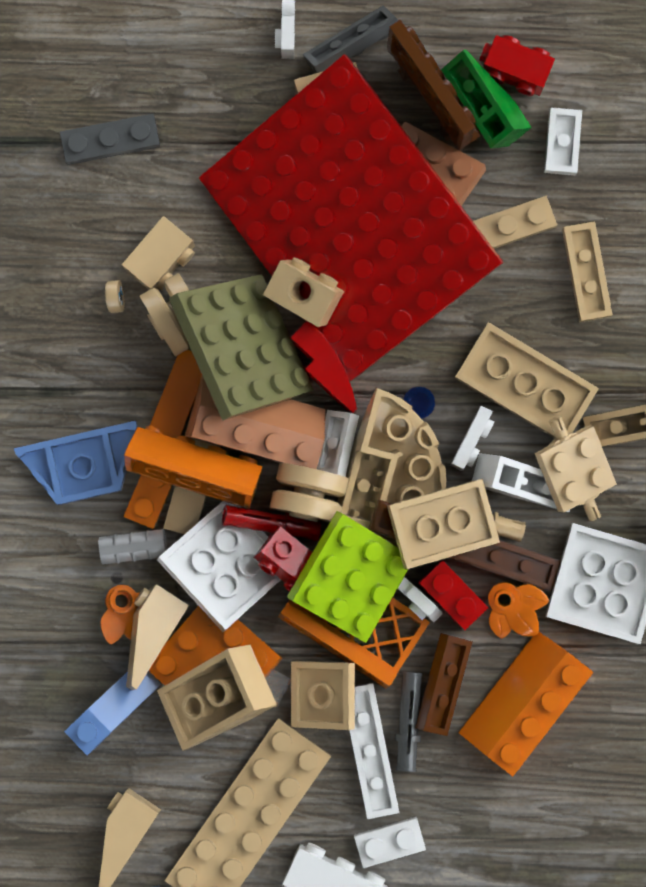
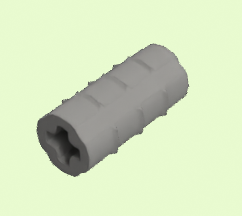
M164 529L114 534L99 537L98 540L102 565L119 564L129 561L135 562L145 559L151 560L158 558L167 550Z

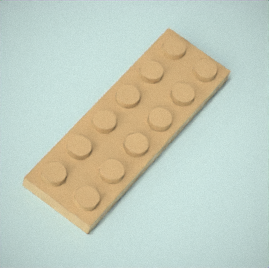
M278 718L164 881L172 887H241L331 758V755Z

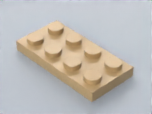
M489 322L455 376V379L553 438H555V435L548 421L554 417L562 416L567 432L572 433L599 389Z

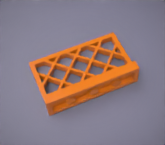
M392 597L388 604L391 617L381 618L377 624L392 621L396 639L378 643L376 629H374L372 632L374 644L361 646L355 642L353 635L348 633L349 637L340 632L343 631L342 629L332 627L325 619H320L311 611L290 599L278 616V618L344 662L355 663L356 670L385 689L390 687L400 668L430 623L425 618L421 620L410 608ZM394 608H395L396 610H398L399 612H401L402 614H401V615H396ZM410 618L420 625L413 636L401 638L397 620ZM409 641L408 645L403 651L402 642ZM397 643L400 657L392 667L382 660L379 647ZM375 648L376 655H374L367 649Z

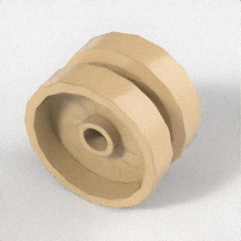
M179 273L164 281V287L170 297L176 293L189 291ZM154 287L139 295L149 312L147 316L161 340L165 339L174 356L176 357L188 350L189 344L170 301L166 303L159 290Z
M279 463L276 476L277 481L280 484L295 489L294 492L279 489L273 491L269 508L287 512L292 517L318 522V520L331 522L336 511L342 512V507L339 503L324 499V496L342 497L346 495L349 478L304 466Z

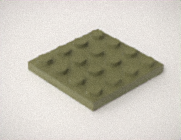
M262 274L176 293L169 298L222 421L306 395L314 390L275 302L263 295L268 285Z

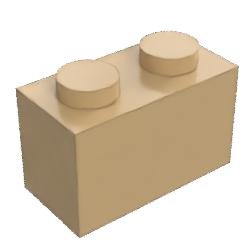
M163 216L122 263L125 271L148 290L154 287L163 291L165 290L164 281L173 276L172 273L179 264L184 267L191 260L195 253L192 250L195 244L189 236Z

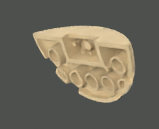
M378 388L375 389L368 404L351 451L346 477L349 478L346 495L338 497L337 501L342 507L341 513L367 529L369 528L378 500L393 504L446 489V468L441 462L438 450L439 442L429 424L424 422L412 410L410 404ZM379 535L383 539L398 547L396 540Z

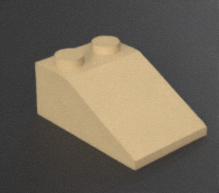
M251 645L226 649L157 690L182 751L249 721L277 705Z

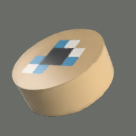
M120 280L108 281L105 285L106 305L111 313L124 311V290Z

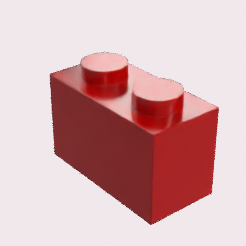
M443 560L437 563L418 582L423 590L462 630H466L488 609V606Z

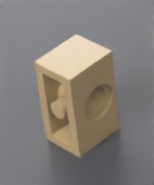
M293 257L292 260H280L263 295L317 327L327 325L344 293L342 289L337 287L338 282L323 273L317 276L309 271L311 267L309 264L298 258ZM303 281L307 282L311 288V294L307 299L301 296L299 290Z

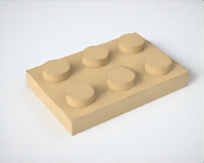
M483 479L387 505L404 569L414 568L500 543Z

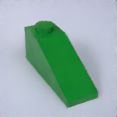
M467 50L461 51L441 69L446 79L453 85L462 104L473 114L477 128L491 149L510 146L532 128L516 102Z

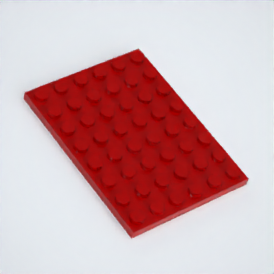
M345 54L199 177L200 181L271 276H273L280 260H292L295 257L311 266L309 271L317 276L323 273L338 282L337 287L344 291L327 325L315 327L324 335L335 350L350 381L360 376L504 263L360 71ZM303 281L299 290L301 296L307 299L311 294V288L307 282Z

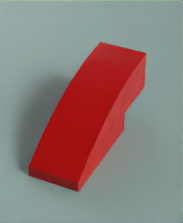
M306 321L290 338L294 345L312 361L305 371L311 379L348 413L355 414L357 405L353 389L340 359L324 335L312 323Z

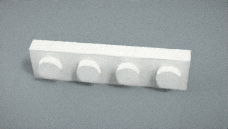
M368 683L355 686V729L349 731L367 819L399 813L374 684Z

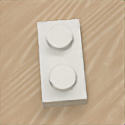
M550 108L544 173L576 176L578 171L582 110Z
M483 406L479 407L450 466L460 471L464 470L466 465L469 467L473 466L480 452L475 446L480 436L486 439L494 424V421L489 419L493 411Z
M327 410L325 438L317 470L346 477L359 415Z
M417 817L354 835L363 868L426 850Z

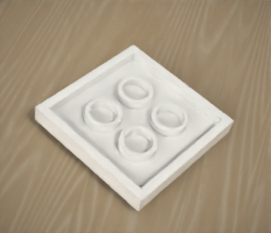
M224 501L157 559L222 632H225L281 580L276 575L270 576L262 571L258 566L259 562L253 558L268 539V536L263 531L222 525V513L225 505L241 508Z
M571 523L545 617L641 644L646 626V544Z

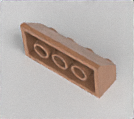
M202 375L185 437L277 463L317 469L325 438V409L291 399L222 421Z

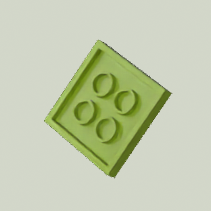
M336 511L287 598L367 643L409 569H404L398 547L343 513Z

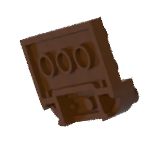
M401 20L389 26L387 50L400 66L397 71L403 80L408 77L440 121L441 127L439 132L446 141L450 139L459 151L478 139L480 131L475 124L476 120L466 106L461 107L463 104L458 98L453 85L448 79H445L436 61L426 51L411 26L405 27Z

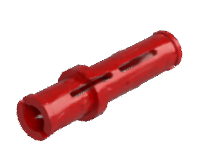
M225 505L222 513L221 523L223 526L228 525L269 533L274 532L281 526L293 537L317 541L320 536V520L318 522L289 516L287 512L284 515Z

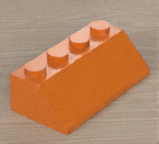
M146 426L145 429L137 427L124 454L127 471L250 509L263 467L257 465V460L244 455H240L239 458L226 455L227 451L217 446L200 447L195 445L196 442L193 439L185 436H177L175 439L164 435L165 432L157 427Z
M538 632V635L531 637L458 733L513 777L594 672L541 632Z

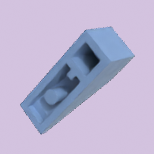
M148 671L138 689L130 690L126 687L128 674L126 672L64 732L86 755L90 754L162 684L153 674Z

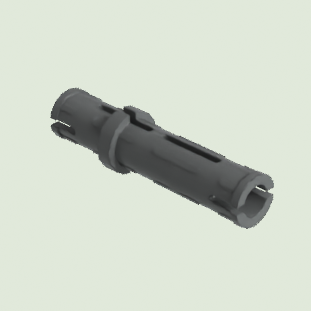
M402 672L399 734H395V741H398L396 771L417 772V744L421 742V735H418V729L415 727L420 711L421 677L423 673ZM410 691H412V692H411L410 718H409Z

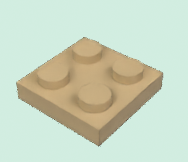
M292 661L291 727L336 730L355 729V663Z

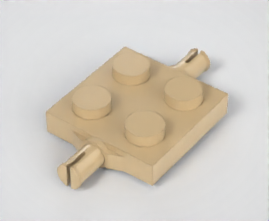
M562 416L554 417L548 422L551 425L555 439L547 447L534 454L558 512L564 513L577 505H583L588 521H594L601 517L594 499L600 493L617 485L594 426L587 425L576 432L568 433Z

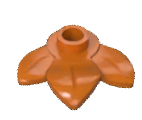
M508 582L495 584L488 594V603L492 609L489 616L491 630L500 639L505 638L511 630L522 636L538 635L539 621L535 611L548 604L549 598L541 589L531 584H524L518 587ZM501 594H507L511 600L507 604H501L498 601V597Z
M127 585L114 586L108 591L105 598L107 610L100 620V627L105 640L110 645L117 642L123 634L131 640L133 614L138 608L134 602L140 592L136 593ZM122 595L127 599L125 607L116 605L115 599L117 596Z

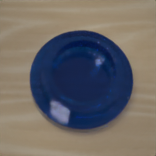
M425 387L411 388L403 399L412 406V410L421 419L428 417L435 407L434 395Z

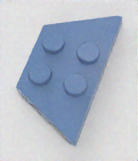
M131 421L14 448V451L18 458L32 472L36 480L45 488L57 505L67 504L122 491L127 472L124 454L138 425L137 421Z

